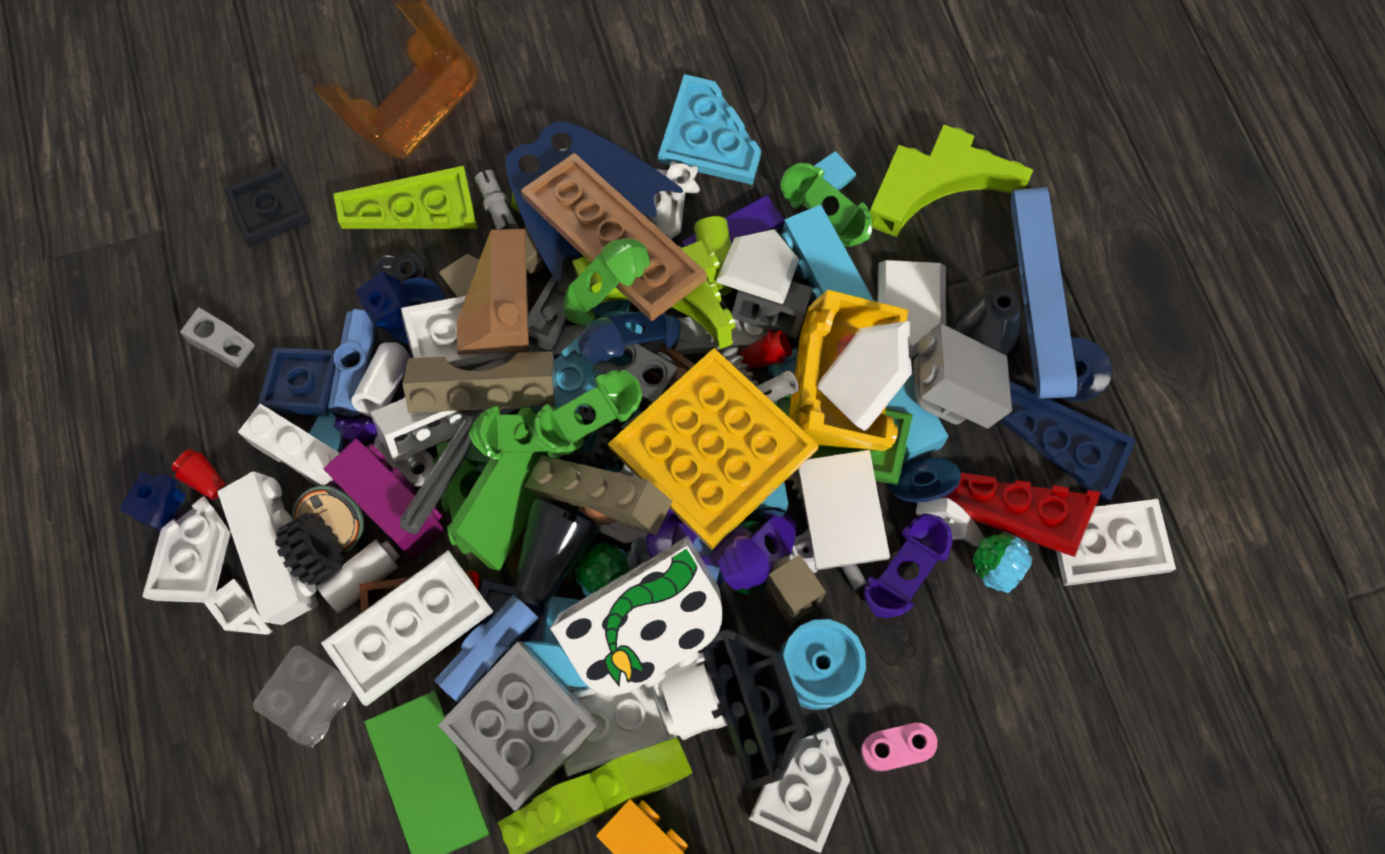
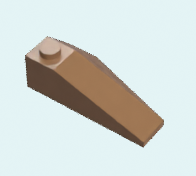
M525 229L490 231L457 319L458 355L529 352Z

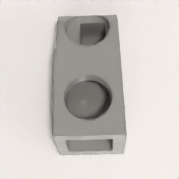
M199 307L180 331L189 344L211 353L235 368H239L255 347L253 342L235 331L233 327Z

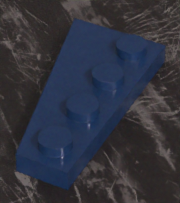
M1009 381L1012 412L999 420V422L1087 490L1101 492L1099 499L1107 504L1113 496L1136 439L1050 399H1038L1036 393Z

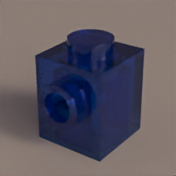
M382 271L355 290L373 325L389 332L404 326L401 308L413 306L400 280Z
M141 472L119 510L129 517L161 531V528L173 519L186 495L175 487L178 482L173 478L160 472L155 477Z

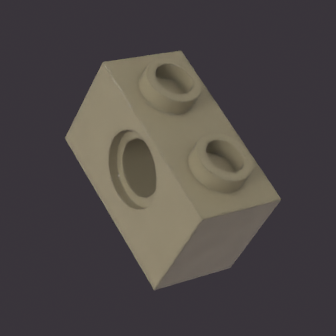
M801 554L792 560L789 556H785L773 564L772 572L768 575L765 591L787 624L791 626L819 608L826 591Z

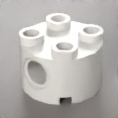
M703 652L700 653V656L687 666L680 667L676 664L664 671L666 677L654 685L657 695L664 697L669 709L663 712L669 733L680 736L682 740H686L703 731L727 726L725 717L723 715L719 716L723 711L710 672L705 669L704 664L706 660Z

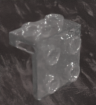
M294 646L255 699L253 708L287 731L288 737L301 745L313 748L327 733L330 722L338 710L347 704L352 696L353 689L340 671L305 648Z

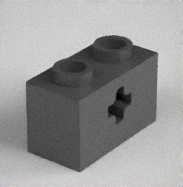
M791 281L783 304L738 290L732 317L733 319L767 330H773L774 332L781 330L786 336L797 338L813 288Z

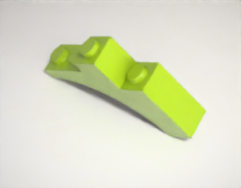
M943 125L930 156L923 154L915 148L898 146L870 209L872 228L898 237L906 222L920 209L934 200L968 190H995L1011 194L1012 190L1026 188L1033 169L1025 167L1020 162L1009 161L995 156L990 151L973 148L971 145L975 137L974 135L966 133L961 128Z
M702 240L681 248L706 271L707 280L671 308L688 315L698 322L711 335L719 349L732 345L731 330L735 328V322L729 309L723 310L719 304L721 296L717 288L716 272L720 271V265L713 251L707 252ZM585 257L572 261L577 278L591 264ZM595 272L591 276L590 287L593 292L597 293L601 289L602 278L599 273ZM615 287L600 303L629 299Z
M676 737L615 758L589 774L557 784L533 798V802L499 821L498 825L509 853L526 854L591 820L624 806L630 799L635 801L659 791L693 772Z

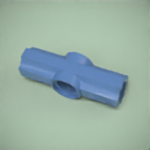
M359 309L347 312L341 344L334 353L336 369L328 404V410L332 413L347 417L360 415V412L352 405L351 400L371 362L379 320L376 314ZM360 359L357 365L347 367L351 360Z
M512 595L487 624L479 625L468 635L461 646L462 651L434 681L459 703L511 649L538 617L522 601Z

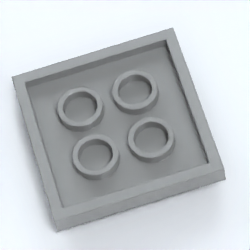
M517 642L438 726L510 807L517 811L597 730L600 724L523 642Z

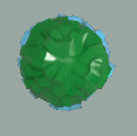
M1000 534L998 536L985 537L979 541L972 563L975 564V572L983 580L986 587L1009 593L1018 585V580L1021 581L1025 576V573L1031 566L1032 557L1029 554L1027 545L1020 538L1013 537L1010 534Z
M602 542L592 544L575 568L577 583L583 589L582 592L584 595L589 596L631 569L627 562V554L623 549L616 545L612 546Z

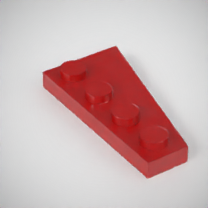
M961 473V481L958 487L942 498H949L955 502L974 521L1076 557L1101 492L1087 490V494L1069 492V487L1053 485L1052 489L1030 486L1031 482L1016 480L1015 483L1011 484L997 482L996 477Z

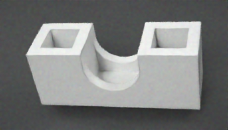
M262 404L258 405L238 431L253 447L279 463L281 461L315 486H333L341 489L323 470L340 453Z

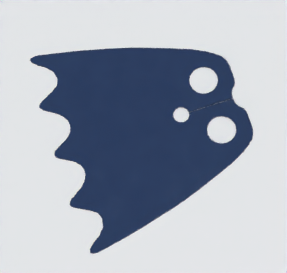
M562 121L554 122L540 132V137L534 143L521 144L507 155L505 163L507 177L523 221L545 264L557 282L561 281L562 262L566 258L571 256L581 258L584 256L523 199L521 189L573 153H576L644 215L650 217L657 216L654 203L656 193L661 191L683 193V189L625 149L580 126ZM557 133H566L571 137L572 145L564 151L556 150L551 144L552 137ZM525 155H533L538 158L540 166L533 173H525L518 166L519 159Z

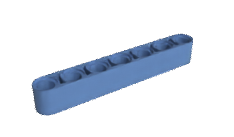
M1047 187L1015 189L1011 192V213L1036 395L1038 399L1075 397L1077 393V375L1049 191Z

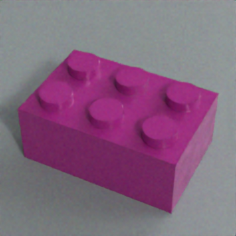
M356 438L323 470L414 561L445 531L438 522L442 515L434 507L418 533L411 534L408 531L402 530L400 518L417 494V491L396 467L393 469L385 460L384 455L372 443L365 447Z

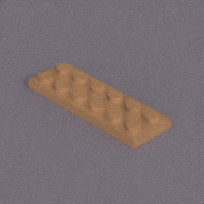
M573 153L521 189L523 199L590 263L601 253L603 247L616 239H636L647 248L650 264L648 268L644 269L643 275L635 278L630 286H625L620 282L616 288L651 321L707 280L706 271L576 153Z

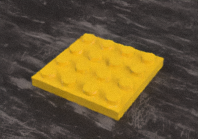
M715 348L608 443L609 449L638 478L649 480L673 501L669 509L711 550L818 450V444Z

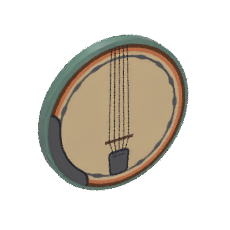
M333 486L313 487L304 492L297 499L293 507L292 520L306 512L316 514L317 519L323 518L325 520L324 525H330L333 529L331 534L333 536L337 535L339 539L337 545L342 546V553L350 550L362 535L364 521L360 507L345 491Z

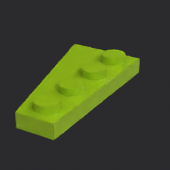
M464 166L333 194L338 223L342 229H478Z

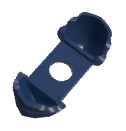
M642 312L595 319L587 324L586 329L581 333V338L578 342L579 350L588 361L597 364L600 360L607 362L614 356H623L624 346L662 339V342L668 348L675 349L681 332L680 321L666 312L653 321ZM636 323L643 328L644 333H634L626 327V324Z

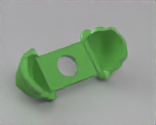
M798 163L784 172L780 188L783 191V196L790 201L793 208L798 209L803 205L809 210L818 205L822 206V202L826 197L834 196L839 201V209L834 215H827L843 246L851 247L870 239L872 217L867 206L863 202L857 206L823 178L824 170L808 163Z
M623 238L609 242L602 248L601 253L568 286L563 302L564 317L572 323L587 327V324L596 319L592 311L620 282L625 286H630L635 278L643 275L644 269L648 268L650 264L647 248L636 239ZM595 272L599 273L602 278V286L597 293L593 292L590 287V279Z
M613 370L596 377L597 387L558 409L553 410L549 404L545 405L536 414L534 419L533 435L535 444L544 450L555 453L571 452L576 449L574 442L617 418L621 422L626 421L639 407L642 399L639 381L626 370ZM580 405L590 406L595 412L594 422L589 425L580 424L575 419V409Z
M499 406L491 407L482 412L472 424L469 432L473 444L484 455L496 460H502V453L547 452L550 458H560L562 455H569L574 452L555 453L544 450L534 442L533 426L536 414L500 415ZM551 406L553 410L558 409L556 406ZM574 412L575 419L584 425L581 415ZM518 423H525L531 431L530 440L526 444L518 443L514 437V428ZM585 437L574 442L575 450L583 445Z

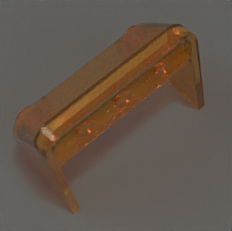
M400 0L396 4L416 28V31L410 36L406 44L407 55L416 68L377 109L365 99L356 98L351 100L340 86L317 85L314 88L347 127L387 155L395 158H407L412 155L474 88L479 78V71L474 61L425 0Z

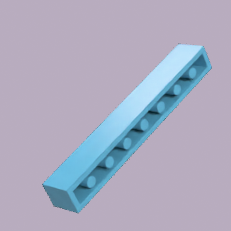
M821 205L784 220L783 234L780 237L799 258L796 270L801 280H807L809 286L813 288L811 292L813 302L827 289L874 301ZM912 371L910 377L886 405L888 410L913 414L904 463L916 460L942 448L949 437L939 418L922 409L917 403L914 392V373ZM893 419L894 424L897 425L898 432L900 433L898 420Z

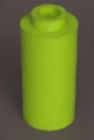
M719 216L703 218L694 225L696 242L702 240L707 252L713 251L715 253L721 271L731 247L727 220ZM718 283L717 288L720 296L730 294L733 291L732 287Z

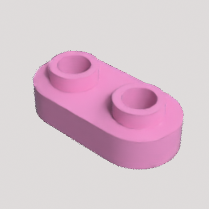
M912 723L874 732L863 741L861 757L866 766L879 772L921 763L930 759L936 752L937 737L934 731L923 723ZM914 735H919L924 739L925 745L923 749H917L913 746L912 738ZM877 744H884L887 747L888 755L886 758H880L876 755L875 747Z

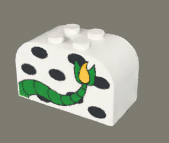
M687 536L559 613L550 629L581 679L590 688L608 695L625 694L643 684L646 688L657 684L666 677L664 671L676 664L680 667L687 666L700 656L698 651L715 638L721 626L722 604L720 590L692 541Z

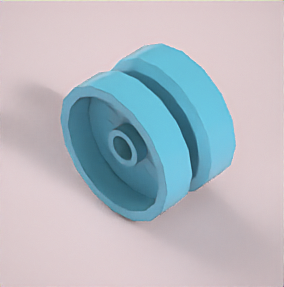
M830 619L812 620L799 626L779 649L783 654L801 707L809 710L828 709L850 697L861 685L866 671L865 650L858 636L846 625ZM816 662L817 664H824L825 669L818 668Z

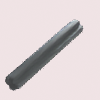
M473 416L464 419L400 518L402 530L408 531L411 534H416L420 531L464 461V456L472 442L469 432L476 420Z

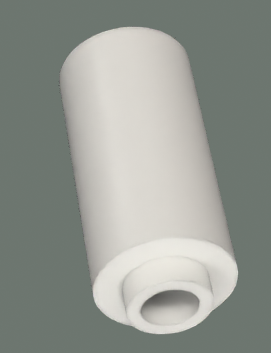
M394 342L379 345L351 400L354 408L360 413L372 417L370 412L390 405L405 374L408 358H410L409 353L402 345Z
M375 539L347 561L341 569L328 576L316 587L338 614H341L360 599L359 584L384 580L399 568L395 561L400 556L387 540L380 544Z

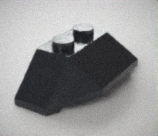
M734 629L719 632L702 651L748 790L783 779L808 727L782 652Z

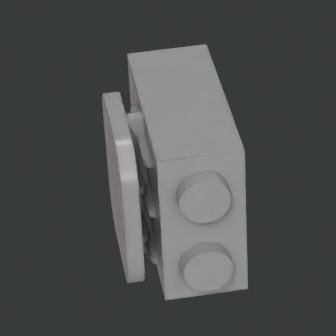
M943 324L938 325L929 334L924 335L918 342L919 355L913 362L914 392L916 401L922 409L952 424H960L968 419L987 429L1012 412L1006 355Z

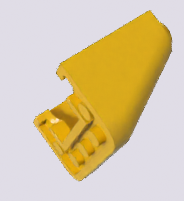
M827 289L806 310L801 326L794 374L799 389L791 395L788 417L818 445L885 451L895 443L898 427L894 424L892 416L885 415L886 407L870 427L864 431L837 408L818 389L817 384L860 328L907 321L908 309Z

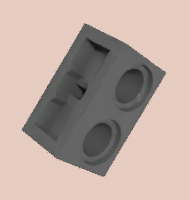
M643 343L624 346V355L631 359V363L626 366H618L612 359L607 362L600 360L593 366L595 378L613 370H626L631 373L640 383L642 391L640 404L646 408L671 387L678 367L674 365V361L662 352L654 354L644 348ZM648 372H655L661 376L662 381L651 385L644 381L643 376Z

